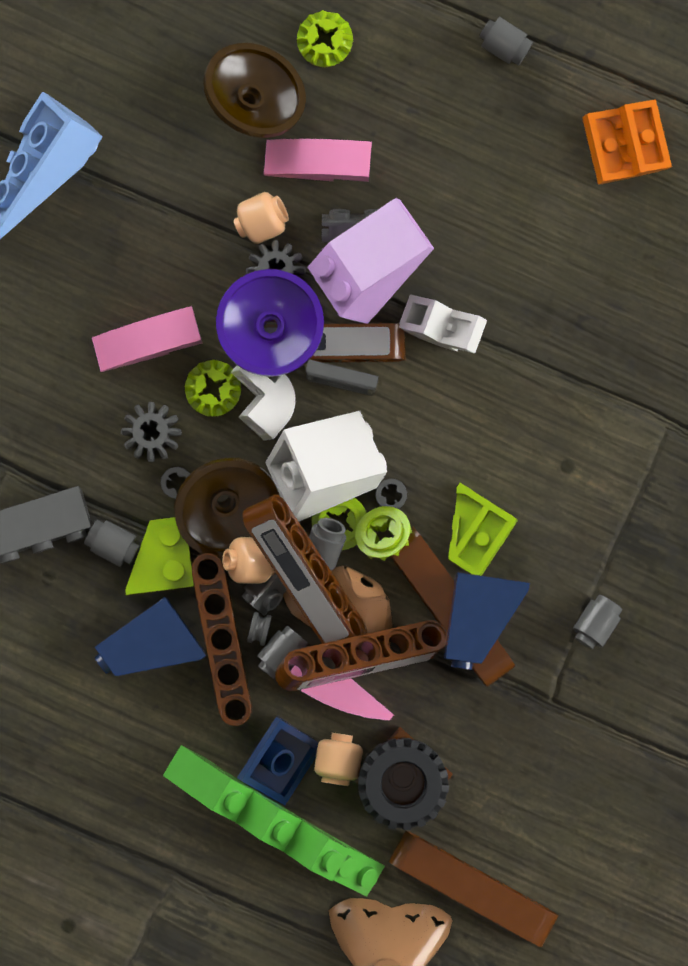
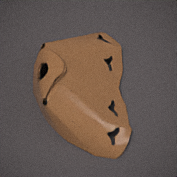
M338 566L331 570L363 619L367 634L393 627L389 598L377 581L347 566ZM361 578L368 581L371 585H373V587H366L365 585H363L361 583ZM286 590L283 597L287 607L295 617L310 626ZM355 650L360 660L368 661L365 652Z
M350 898L336 904L329 910L331 927L337 941L354 966H426L447 939L452 924L451 916L445 911L433 905L410 903L391 908L376 900ZM348 909H350V912L348 913L345 920L342 917L337 916L339 913L344 914ZM363 909H366L368 912L375 911L377 914L368 918ZM405 915H420L414 922L405 917ZM431 917H435L437 921H443L444 924L435 927Z

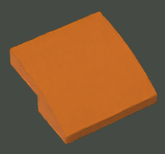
M656 99L625 104L617 109L588 113L582 117L598 185L638 177L672 167Z

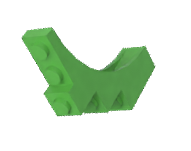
M182 745L163 774L165 778L210 810L236 822L261 841L285 852L310 871L330 881L334 880L366 897L385 867L379 861L312 825L232 776L204 756Z

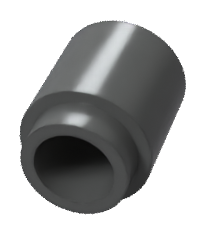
M501 17L496 22L489 19L479 35V38L484 40L482 48L508 64L513 62L517 66L521 64L533 44V41L526 38L527 33Z
M321 518L317 524L313 525L309 538L329 569L333 570L336 567L346 541V529L342 523L335 519Z
M98 519L92 525L84 541V544L91 548L90 552L119 567L124 562L130 564L140 546L134 543L136 535L108 520L102 522Z
M598 595L595 601L591 600L574 625L573 630L577 633L575 639L593 650L595 645L603 648L621 620L619 615L622 612V608L605 596Z
M286 625L282 631L278 630L257 656L262 661L258 666L275 679L276 669L288 653L296 649L305 648L308 642ZM288 665L289 670L291 671L295 665Z

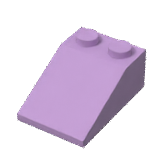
M395 198L330 241L308 266V269L340 317L368 324L431 253L434 247L401 200Z

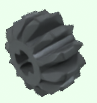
M274 240L272 242L273 251L268 252L266 246L261 244L259 245V251L263 257L260 258L255 254L249 256V260L258 267L246 268V274L270 269L269 266L277 263V267L280 264L283 265V271L294 275L306 274V267L294 266L303 257L301 253L289 257L293 248L291 244L288 243L283 251L280 252L279 243L277 240Z
M154 402L148 403V413L146 414L140 405H136L134 408L139 417L135 419L131 415H126L124 418L129 424L133 425V428L121 429L122 435L133 436V438L124 443L125 448L131 449L139 444L134 452V457L140 459L145 450H147V460L150 463L154 462L155 451L157 450L163 459H167L168 453L163 447L167 444L170 448L176 450L178 444L169 438L170 436L178 437L182 435L181 429L169 428L179 421L178 417L173 415L164 420L169 411L166 405L160 408L158 414H155L156 406ZM152 423L158 424L156 429L160 436L156 440L151 437V441H146V434L143 432V428L146 425L152 427Z

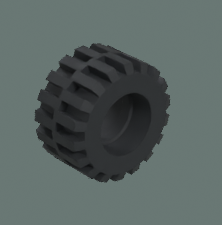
M394 738L383 744L380 743L366 756L360 768L358 787L364 808L368 814L374 817V820L388 826V828L395 830L396 828L411 830V828L417 826L420 828L426 825V822L429 820H433L446 802V795L449 791L447 770L438 754L419 740ZM399 762L415 765L422 772L425 781L421 796L415 802L407 805L393 803L385 796L382 790V778L385 771L393 764Z

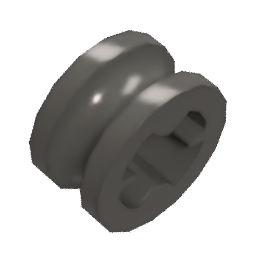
M181 467L168 469L161 479L162 490L171 498L176 499L177 491L175 488L169 489L167 487V480H172L169 476L177 472L179 477L185 476L187 478L190 475L186 469Z
M396 479L382 481L376 490L375 498L377 504L380 507L390 506L400 509L407 499L406 487L401 481ZM388 485L396 486V492L401 494V500L399 502L394 500V505L386 504V497L381 496L383 488L389 489Z
M254 612L247 640L248 643L257 640L261 646H265L272 618L271 615L263 618L259 615V612Z

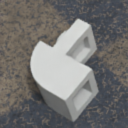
M410 294L399 323V328L422 340L453 351L463 350L475 353L487 320L478 315L453 310L436 300Z
M236 366L231 373L256 395L239 418L263 440L274 439L288 423L294 412L295 392L292 383L285 374L273 376L269 379L268 376L252 374Z

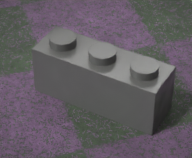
M77 486L0 510V564L19 559L18 552L32 548L33 554L54 548L52 542L65 537L67 543L86 538V531L90 530L93 524L82 488Z

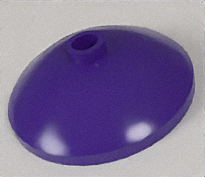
M264 269L241 277L229 287L222 297L217 310L216 329L224 352L237 366L247 372L260 376H280L297 370L314 355L323 336L324 316L317 295L305 281L283 270ZM267 322H274L278 328L275 332L268 333L264 330V326Z

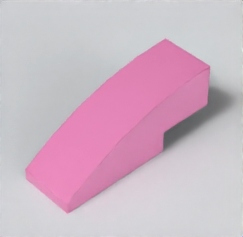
M333 139L267 140L264 176L323 181L341 179L369 182L372 142Z
M192 306L138 321L92 337L101 372L168 355L172 351L202 344Z
M295 665L290 672L297 677L302 676L300 668ZM351 678L301 690L316 700L346 713L388 721L394 716Z

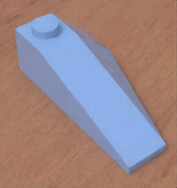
M44 92L41 93L22 123L19 132L24 134L17 153L10 151L6 161L10 163L9 171L5 180L0 181V239L80 170L88 158L95 153L98 143L102 139V136L88 122Z

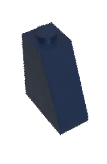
M460 572L456 574L444 659L452 660L451 667L472 670L473 663L482 664L529 591L530 583Z
M164 597L95 646L99 654L94 658L105 674L112 671L115 676H121L202 660L208 655L170 601Z

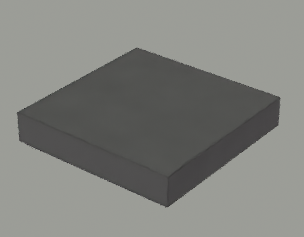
M308 360L306 368V379L308 381L368 396L375 395L379 376Z

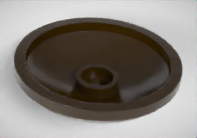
M254 43L232 44L219 50L206 67L203 85L210 107L225 124L242 134L259 138L276 137L293 128L303 114L306 94L301 77L288 60L268 47Z
M222 458L208 462L193 471L181 485L174 505L176 525L182 538L194 550L201 554H213L218 558H223L224 551L229 549L234 539L238 537H251L244 525L243 511L273 495H279L278 489L270 475L259 465L240 458ZM221 495H228L226 501H217Z

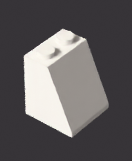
M360 411L284 429L265 462L280 497L284 499L298 521L377 488L387 473L385 458L378 452L373 441L372 429L364 421Z

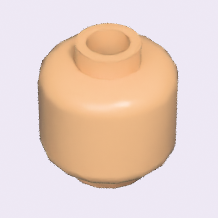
M262 192L238 205V217L234 219V224L242 238L247 236L253 243L260 244L283 233L285 222L289 221V217L279 196L273 197L268 192Z
M238 537L234 539L229 549H226L223 553V567L236 583L262 584L267 582L271 575L275 574V571L252 537Z
M332 733L331 740L323 739L318 743L314 770L317 775L322 776L321 782L349 786L350 781H354L359 777L363 749L359 744L352 743L353 736Z

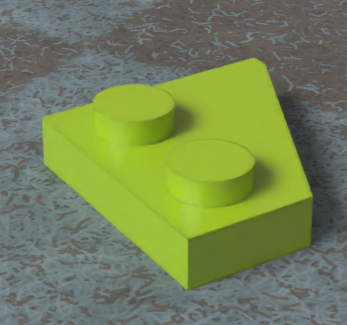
M459 483L456 491L455 515H453V532L448 559L469 574L482 576L518 520L470 488Z
M175 517L150 520L125 589L126 595L194 587L190 546L182 538L176 525Z

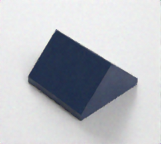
M276 716L237 778L281 804L286 805L315 760L319 742L279 716Z

